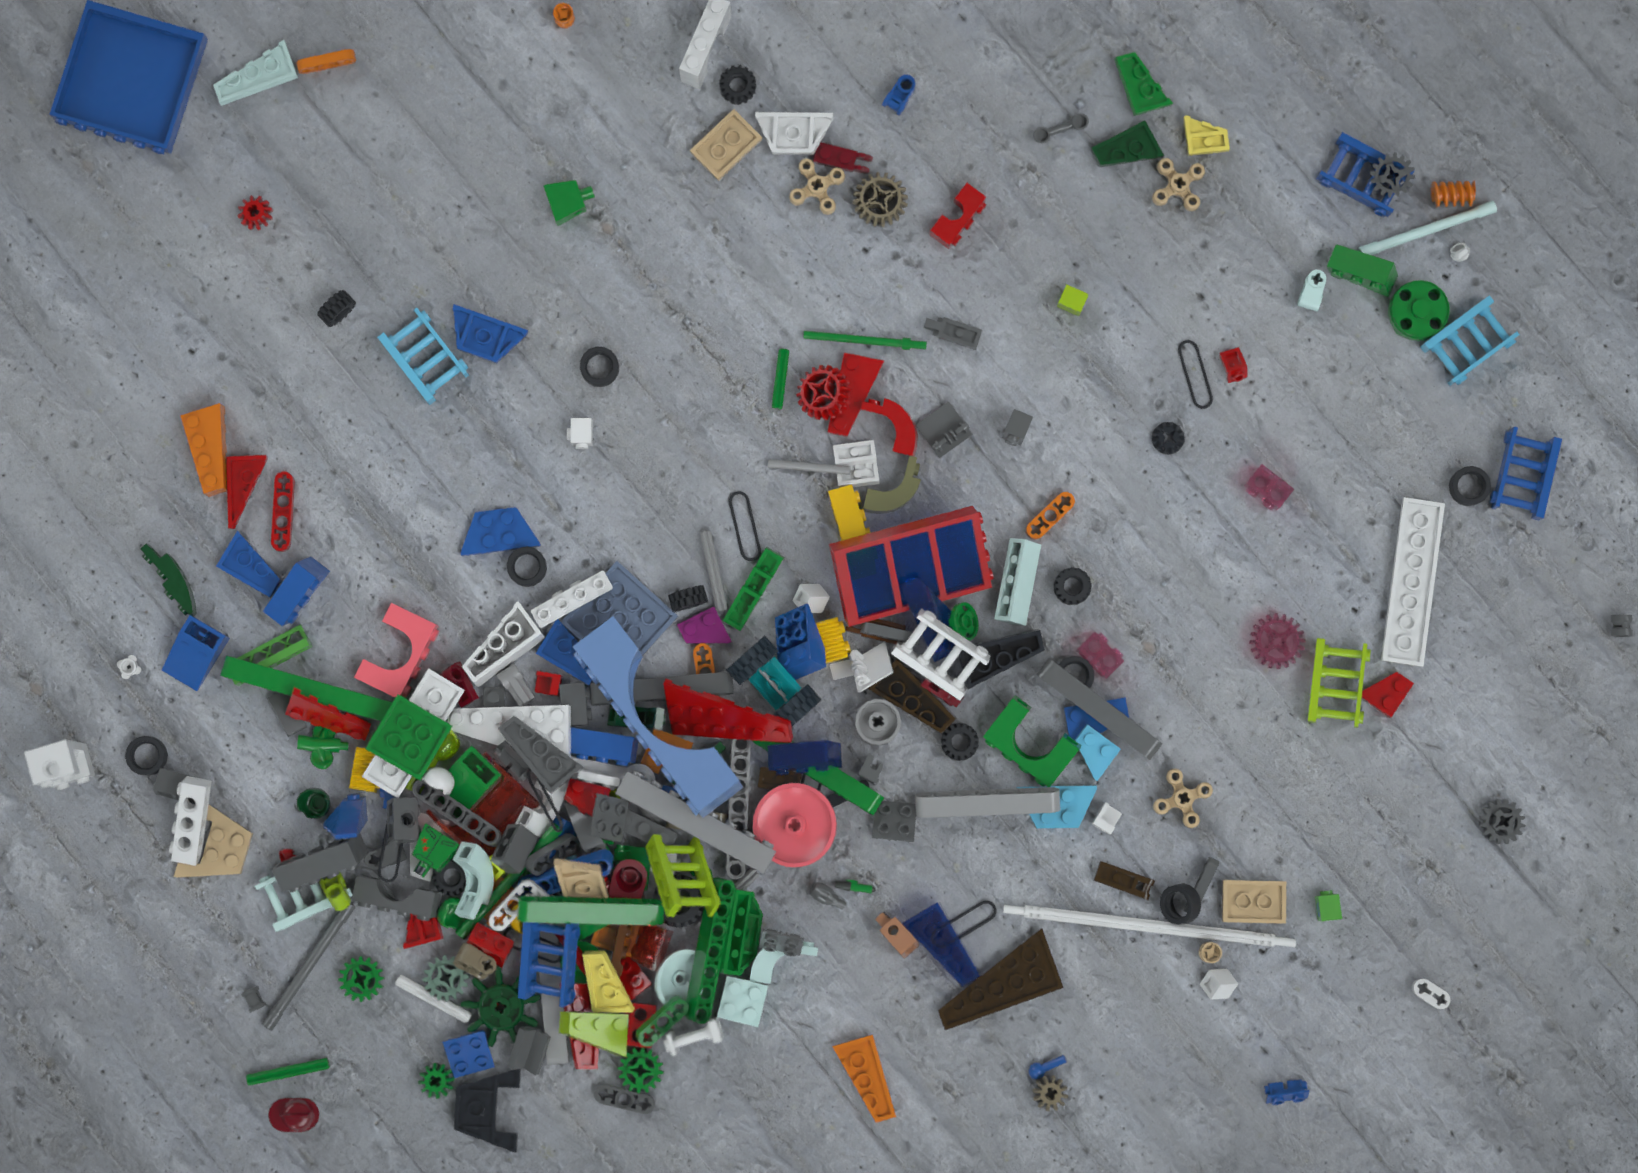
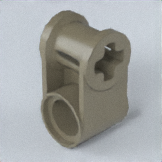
M468 943L461 945L453 961V964L458 969L471 974L477 979H485L497 967L492 957Z

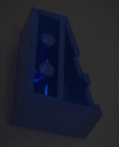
M822 740L768 745L769 771L776 772V775H788L789 771L809 773V770L825 772L829 771V769L842 768L841 743Z

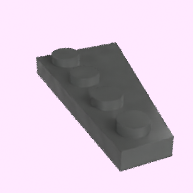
M513 716L498 728L550 794L584 768L516 716Z

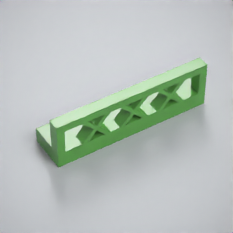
M298 625L238 657V659L245 660L250 657L248 662H253L254 655L262 652L267 654L266 658L257 664L274 668L313 646L302 625ZM299 631L303 639L295 644L289 643L292 634ZM277 642L285 644L284 649L276 654L271 653L273 644ZM233 680L237 686L244 684L243 682Z

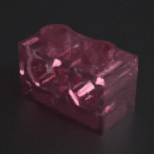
M1263 464L1256 469L1244 485L1247 488L1246 492L1254 498L1259 497L1263 500L1262 504L1271 511L1273 509L1275 511L1280 509L1294 491L1293 487ZM1255 478L1263 479V488L1255 485ZM1273 490H1276L1280 493V500H1274L1272 498L1271 492Z
M1094 632L1075 651L1082 658L1086 659L1093 669L1105 680L1124 662L1122 659L1123 654L1115 647L1112 649L1107 644L1108 639L1101 632L1099 634ZM1094 641L1099 644L1098 652L1090 651V642ZM1104 657H1112L1114 665L1106 667L1103 663Z

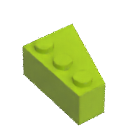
M560 1011L559 1033L611 1054L626 1057L628 1014Z

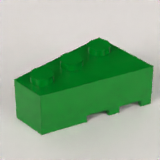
M1338 244L1335 245L1327 264L1331 276L1338 279L1343 278L1388 298L1398 278L1394 262Z

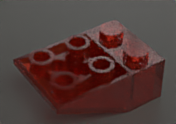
M641 925L638 931L639 938L637 943L631 949L630 960L649 970L657 971L664 959L674 931L661 925Z

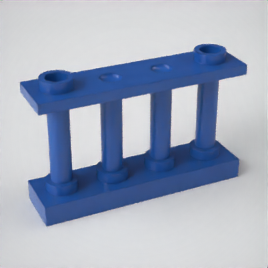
M1342 132L1335 143L1339 146V151L1327 173L1321 171L1316 179L1320 181L1319 183L1326 188L1332 187L1373 209L1374 213L1378 216L1389 217L1394 209L1388 205L1395 193H1392L1391 198H1389L1388 192H1386L1381 202L1370 197L1377 184L1371 183V179L1375 178V176H1371L1363 193L1352 187L1364 163L1379 164L1378 157L1380 156L1384 160L1386 158L1385 154ZM1351 152L1356 155L1357 161L1344 183L1334 178L1346 153ZM1393 161V164L1398 168L1404 167L1401 163ZM1386 164L1380 168L1378 175L1386 170ZM1389 166V172L1393 175L1394 184H1396L1395 179L1398 172L1394 173L1391 166ZM1407 175L1401 177L1399 185L1406 180Z
M1513 427L1506 431L1504 436L1505 450L1495 491L1491 492L1489 502L1492 503L1491 509L1494 510L1500 507V503L1530 510V513H1532L1531 519L1539 521L1545 516L1562 438L1553 437L1544 443L1517 436L1518 427ZM1514 444L1542 450L1543 453H1546L1545 460L1540 463L1513 456ZM1510 463L1538 470L1541 473L1540 481L1533 482L1507 475ZM1505 483L1534 490V493H1537L1535 501L1529 502L1502 495Z
M523 922L518 998L526 1000L537 992L560 997L559 1007H565L573 1003L575 998L574 980L577 941L580 936L579 924L567 923L565 927L547 923ZM540 931L564 935V948L541 943L539 941ZM538 952L563 956L562 968L539 964ZM537 972L562 977L561 989L538 984L536 982Z

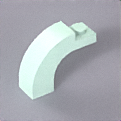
M461 842L453 860L465 872L466 887L454 913L459 917L474 920L481 904L488 905L494 884L493 867L487 853L479 845Z
M803 941L801 954L817 956L818 947H814L813 942ZM762 949L752 965L750 981L771 984L773 967L776 961L785 955L784 952H768Z

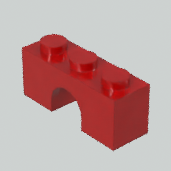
M966 183L954 199V204L962 210L963 215L957 220H950L941 215L931 228L929 235L947 249H950L952 245L956 246L962 239L960 234L963 230L966 229L968 231L974 223L972 218L975 214L978 213L980 215L987 206L985 204L986 196L969 183Z

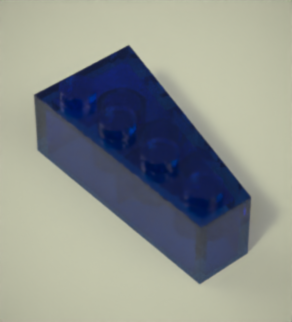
M940 902L933 904L901 923L961 986H966L982 976Z

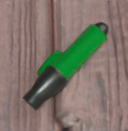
M856 880L835 881V888L846 891L870 894L876 891V888L872 887V885L859 884Z

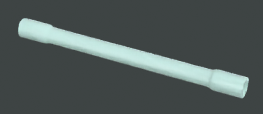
M1490 201L1473 209L1390 238L1358 247V251L1375 255L1383 250L1472 219L1496 213L1497 207L1494 201Z

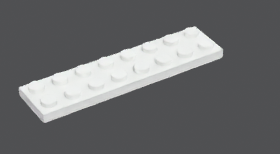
M1402 498L1381 661L1417 667L1424 666L1445 503Z

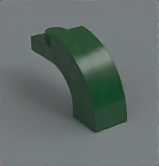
M609 705L607 726L628 728L623 721L626 717L624 715L620 717L613 706ZM635 707L641 723L647 730L662 731V726L666 719L664 708Z

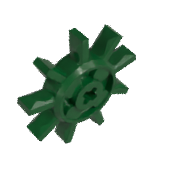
M496 967L494 972L496 984L489 988L480 979L474 977L471 980L474 987L482 993L478 1002L470 1000L461 1002V1007L478 1009L480 1017L476 1022L468 1026V1032L476 1031L483 1024L491 1029L488 1038L489 1047L495 1045L499 1031L507 1030L511 1041L515 1043L517 1036L515 1026L520 1021L535 1027L539 1023L535 1018L525 1015L524 1012L526 1004L537 1002L541 999V996L535 994L526 1000L518 998L519 976L512 986L504 984L501 967ZM499 1002L506 1004L507 1008L504 1009V1013L496 1009L499 1006Z

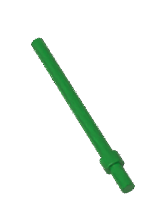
M804 331L803 338L901 347V350H910V348L926 350L927 341H916L905 337L893 339Z

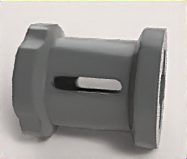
M259 986L241 993V996L245 997L248 1003L250 1013L267 1005L260 996Z

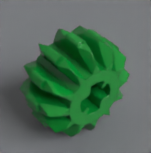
M435 1062L432 1066L433 1070L427 1065L425 1066L427 1073L420 1072L419 1075L425 1078V1080L418 1081V1084H425L426 1087L422 1088L421 1092L429 1090L428 1098H431L435 1092V1098L439 1099L441 1096L440 1092L444 1096L448 1095L445 1088L453 1089V1085L448 1082L454 1081L455 1077L448 1078L447 1075L452 1070L449 1069L444 1072L446 1065L442 1064L438 1069V1064ZM433 1076L441 1078V1081H439L441 1083L440 1086L432 1084Z

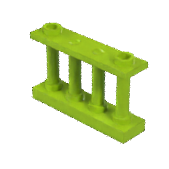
M1317 638L1308 713L1309 723H1316V718L1326 717L1354 721V728H1358L1359 723L1363 724L1364 711H1360L1365 662H1370L1371 649H1367V644L1363 643L1362 650L1335 648L1325 644V639ZM1332 655L1361 659L1360 671L1326 667L1327 665H1322L1323 657ZM1333 676L1359 679L1358 692L1324 688V686L1320 685L1321 677ZM1323 696L1357 700L1356 711L1347 712L1322 709V706H1318V700L1323 698Z
M652 835L645 848L666 916L674 917L681 906H705L708 917H712L720 905V898L717 895L703 852V845L700 843L699 838L693 836L688 846L665 845L661 835ZM667 854H689L691 863L670 862ZM672 871H694L697 880H676ZM677 888H699L702 897H681Z

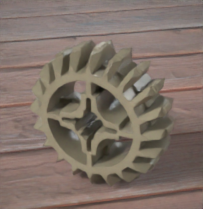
M876 172V178L869 174V181L862 178L861 182L863 185H856L858 191L854 192L853 196L857 199L853 200V204L859 206L855 208V212H861L859 215L860 219L867 217L866 224L873 220V227L877 226V222H881V227H885V221H887L891 226L893 225L892 218L895 221H899L900 217L898 214H905L902 208H907L908 203L904 201L908 199V195L903 194L906 192V187L899 188L902 184L901 180L894 183L896 176L893 175L888 179L887 172L884 173V177H880V172ZM879 185L887 186L893 191H883ZM872 187L874 196L864 203L863 197L867 190ZM877 194L882 196V198L884 197V206L882 203L876 202ZM897 197V205L889 212L888 202L892 201V198ZM868 208H877L882 214H875L868 210Z

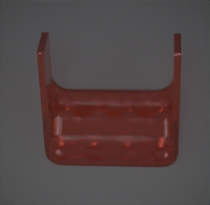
M485 751L483 755L502 773V778L472 812L496 827L503 835L508 824L516 823L524 806L535 809L540 803L515 777ZM430 809L426 811L430 818L459 844L461 842L477 844L487 853L488 857L494 854L496 847L486 845L458 825H447ZM474 820L471 822V830L478 828L479 821ZM495 831L487 835L488 842L496 838Z

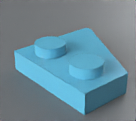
M1088 724L1085 725L1075 739L1076 742L1082 745L1080 748L1082 757L1093 778L1098 781L1121 749Z

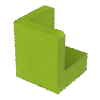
M1066 284L1056 307L1079 316L1088 298V293Z

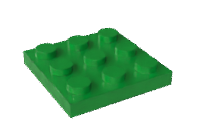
M397 694L365 749L421 781L453 726Z

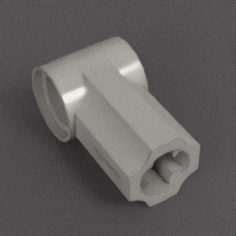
M514 663L497 674L500 682L506 690H509L520 707L528 704L535 698L523 680V675Z

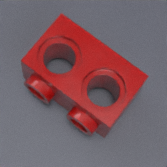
M477 922L467 943L492 957L496 965L503 968L512 952L515 941Z
M632 1002L635 1009L633 1012H626L629 1019L627 1045L645 1047L639 1041L634 1040L633 1032L657 1012V1005ZM639 1008L644 1009L647 1012L646 1019H637L635 1016L636 1010ZM645 1032L644 1038L648 1039L650 1035Z

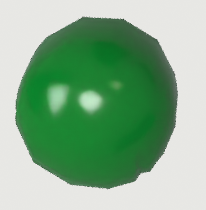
M449 898L440 905L437 912V919L440 925L447 929L452 928L456 930L467 919L459 917L454 913L461 899Z

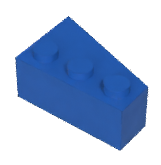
M313 557L296 562L263 612L281 626L289 623L292 624L298 618L300 609L309 602L311 595L330 571Z

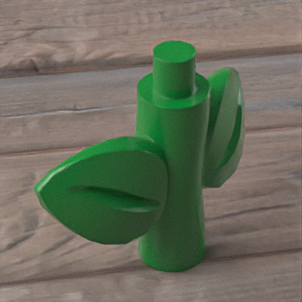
M314 726L312 729L313 737L298 735L297 749L311 751L310 761L312 765L323 770L332 764L334 759L332 753H339L340 750L348 751L349 742H340L341 738H335L336 733L328 728Z

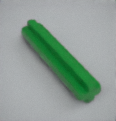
M783 348L778 350L772 408L774 409L783 408L790 353L788 349Z

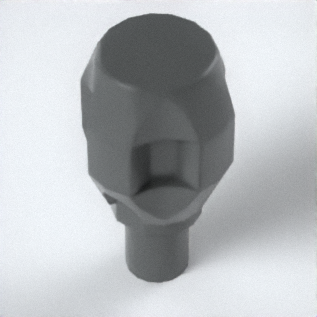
M816 882L810 890V895L822 904L834 905L841 910L846 905V902L839 899L832 888L823 883Z

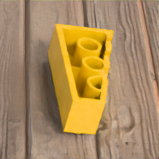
M852 484L828 491L841 541L871 533L869 527L865 528L863 522L867 521L864 509H859L860 496L858 490H853ZM875 546L845 553L847 563L850 564L852 580L876 573L875 559L878 556Z

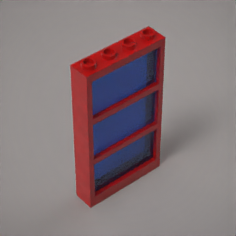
M972 505L829 544L842 611L848 626H854L992 588L991 580L994 577L991 568H988L990 556L984 546L987 539L984 530H981V524H983L981 512H977Z

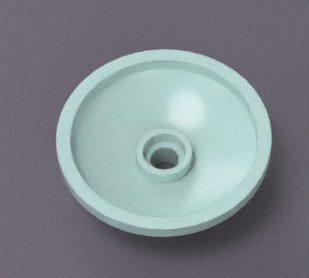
M681 949L674 951L659 965L655 976V990L657 997L663 1005L674 996H681L686 1001L695 956L694 950ZM678 1003L675 1004L676 1009L680 1010L682 1008Z

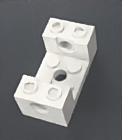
M63 740L24 752L33 785L41 786V788L50 786L52 788L57 787V790L69 788V783L76 781L77 784L90 781L89 777L95 776L87 744Z

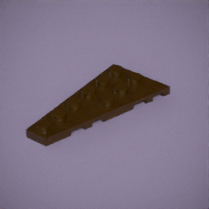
M1041 928L938 1009L944 1030L1064 988L1043 929Z

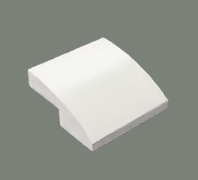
M874 440L833 445L835 465L851 466L850 475L837 474L838 488L851 484L853 487L879 484Z

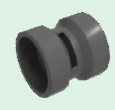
M1611 615V622L1613 623L1612 637L1633 636V630L1630 628L1632 615Z

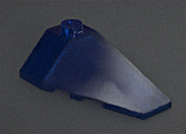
M918 575L899 584L916 626L921 622L917 619V616L922 608L924 611H931L935 614L936 619L952 629L949 626L951 610ZM929 626L921 635L926 649L938 634ZM945 638L932 655L933 661L937 662L947 657L955 644Z

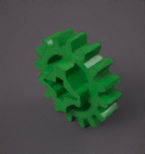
M359 956V961L351 958L352 964L344 963L346 970L339 971L343 974V977L339 978L338 981L344 984L340 987V990L346 989L347 991L344 995L349 996L351 994L352 1001H355L357 997H359L360 1002H364L365 997L368 1000H372L371 994L379 995L377 988L384 987L380 984V981L385 979V977L380 976V973L384 970L383 968L377 969L376 967L379 962L377 961L372 964L371 957H368L366 961H364L363 956ZM361 965H366L370 967L372 970H363ZM352 970V971H353L352 978H351V980H348V975H349L350 971ZM360 975L366 976L364 984L362 982L358 983L357 979L360 978ZM372 978H375L374 986L371 989V980ZM352 987L360 988L363 993L355 992Z
M642 1047L640 1052L633 1048L632 1055L626 1052L627 1059L621 1058L620 1061L624 1065L619 1066L618 1070L623 1071V1073L618 1077L625 1079L622 1084L623 1086L630 1085L629 1091L637 1088V1093L639 1094L641 1089L644 1088V1091L648 1093L649 1086L655 1089L656 1085L654 1082H661L658 1074L664 1073L663 1070H659L663 1062H657L659 1055L653 1057L652 1049L646 1053L645 1047ZM638 1056L636 1064L628 1065L631 1059ZM646 1057L653 1062L654 1067L648 1065ZM643 1065V1069L648 1071L640 1076L638 1071L632 1069ZM627 1073L632 1074L636 1078L635 1083L630 1080ZM648 1075L654 1076L650 1082L644 1084V1078Z

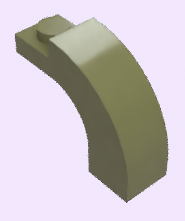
M909 456L904 479L896 489L886 492L873 489L867 490L863 507L865 512L875 514L890 513L910 502L916 494L921 479L913 478V475H918L920 464L916 463L917 457Z

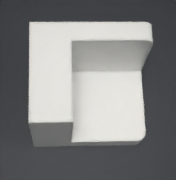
M800 584L792 601L797 607L807 603L812 613H822L830 596L820 584Z
M1104 802L1091 824L1106 834L1111 835L1121 813L1109 806L1110 804Z
M1210 969L1199 985L1210 1000L1227 999L1237 987L1238 982L1228 969Z

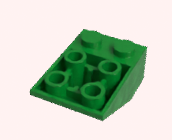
M471 745L448 770L454 778V787L449 796L471 810L504 775ZM440 797L438 800L444 805L445 798ZM456 809L453 815L459 818L462 815V809Z

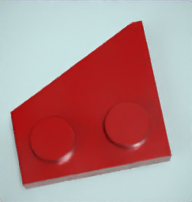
M410 914V920L406 929L408 932L406 942L403 943V949L444 939L437 917L429 918V921L417 919L415 914Z

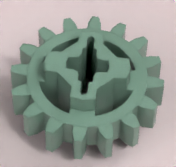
M444 955L442 961L436 957L435 964L428 963L431 969L424 970V973L428 975V977L423 978V982L428 983L425 986V990L431 989L432 991L429 995L433 997L436 994L437 1001L445 997L446 1002H448L451 996L456 1000L457 993L464 994L461 988L468 987L464 980L469 979V975H464L465 971L458 969L453 964L454 956L447 960L446 955ZM444 965H450L456 969L449 970ZM437 969V977L432 980V975L434 971ZM442 971H443L444 974H446L448 977L451 976V977L449 978L450 987L448 986V984H447L445 981H441V980L443 979V977H442V975H443V974H442ZM460 977V982L455 988L454 982ZM442 987L447 989L448 992H441L437 989Z

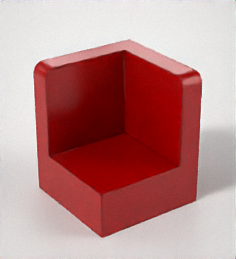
M536 671L535 692L559 697V685L562 684L563 676Z

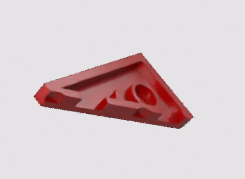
M267 455L226 457L228 529L236 528L268 460Z

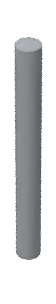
M768 460V468L850 475L851 466Z

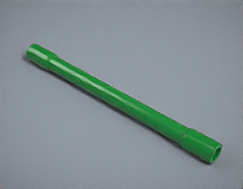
M551 825L535 844L529 856L553 842L563 830L558 833ZM526 867L521 873L508 874L492 892L488 905L481 904L475 919L467 918L455 931L460 938L465 940L477 922L481 921L526 871Z

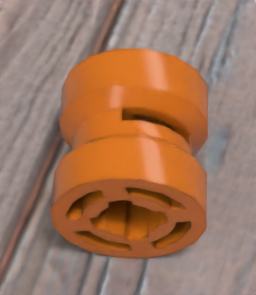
M559 3L553 9L554 19L559 27L569 28L573 25L575 16L569 4Z

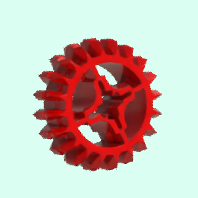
M819 365V369L812 367L811 374L805 372L806 379L800 378L803 384L797 386V389L801 391L796 394L800 399L798 404L803 406L802 411L807 413L809 417H815L817 420L821 418L828 420L830 415V417L836 418L835 412L841 414L842 410L840 408L842 406L848 407L845 400L851 399L847 395V393L852 391L848 387L850 382L848 379H845L846 375L843 372L840 373L838 368L833 369L831 365H827L825 368V366ZM835 383L837 385L836 396L834 395ZM812 390H813V392H814V395H813V398H812L813 401H811V391H812ZM818 390H825L826 393L829 394V396H827L826 394L822 395V393Z

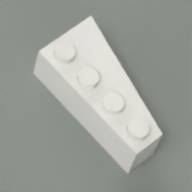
M517 601L508 615L504 616L501 623L487 636L488 638L475 650L462 667L473 683L479 687L543 641L545 637L523 606Z

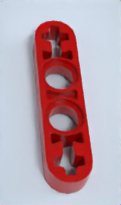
M286 471L279 472L274 480L271 545L278 552L289 550L292 541L295 479L293 475ZM284 476H286V478L290 480V482L286 483L285 489L287 491L290 490V493H278L279 489L283 490V484L279 481L280 479L282 480ZM281 496L289 498V504L286 507L278 505V499ZM284 516L288 519V524L280 528L277 525V520L279 517ZM276 530L281 532L287 531V534L283 533V540L286 541V544H283L282 548L276 544V541L280 540V534L276 533Z

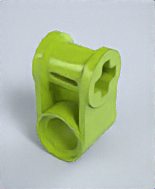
M339 871L337 876L329 879L327 877L320 878V885L333 908L337 911L345 910L350 905L351 899L341 872Z

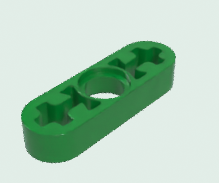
M681 996L672 997L638 1028L636 1038L641 1045L645 1047L653 1045L687 1014L689 1006L684 998ZM678 1003L682 1008L680 1010L676 1009L675 1004ZM668 1010L673 1014V1017L667 1013ZM660 1017H667L668 1020L664 1026L657 1025ZM652 1025L658 1030L657 1032L652 1029ZM645 1032L650 1035L648 1039L643 1036Z

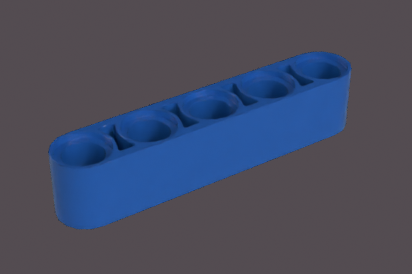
M602 849L569 861L600 865L603 876H606L611 871L614 857L610 851ZM599 861H605L607 864H601ZM554 866L541 875L529 874L521 877L518 881L519 885L523 880H532L549 895L562 891ZM541 881H547L549 884H544ZM530 885L528 887L523 886L528 888L529 891L524 890L519 897L524 896L528 892L532 894V887Z

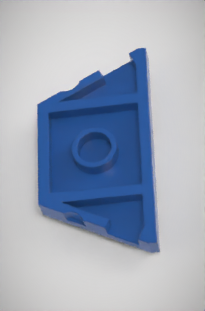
M453 304L457 349L497 364L528 335L529 331Z
M516 507L475 512L461 550V556L516 550L526 546L540 547L541 543Z

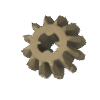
M1051 1075L1050 1082H1048L1046 1076H1043L1044 1084L1038 1080L1036 1081L1040 1089H1032L1034 1093H1039V1095L1033 1097V1100L1038 1101L1042 1099L1038 1103L1039 1108L1043 1107L1046 1103V1111L1050 1110L1051 1105L1057 1111L1056 1103H1059L1061 1106L1065 1105L1060 1099L1061 1097L1068 1098L1067 1094L1062 1093V1091H1066L1068 1088L1067 1086L1059 1087L1063 1080L1058 1079L1055 1083L1054 1075ZM1048 1088H1051V1090L1055 1089L1056 1093L1053 1094L1052 1099L1049 1096L1045 1097V1094L1048 1093Z

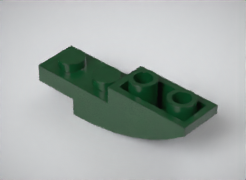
M146 543L140 548L144 553L142 557L150 565L153 563L158 568L156 572L163 580L167 578L162 584L166 589L164 591L165 595L170 600L175 599L180 604L178 609L185 616L187 614L195 616L197 611L194 595L179 564L168 553L161 557L151 545Z

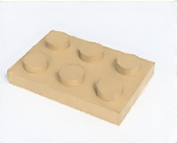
M733 109L690 150V153L719 181L762 140V137Z
M1222 880V922L1286 924V881Z

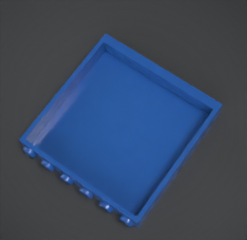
M87 0L49 115L55 120V123L62 126H67V124L74 125V128L79 131L86 132L88 129L94 131L93 134L105 138L108 135L120 143L129 141L133 143V146L144 149L146 146L152 148V151L164 155L165 152L171 154L208 38L204 33Z

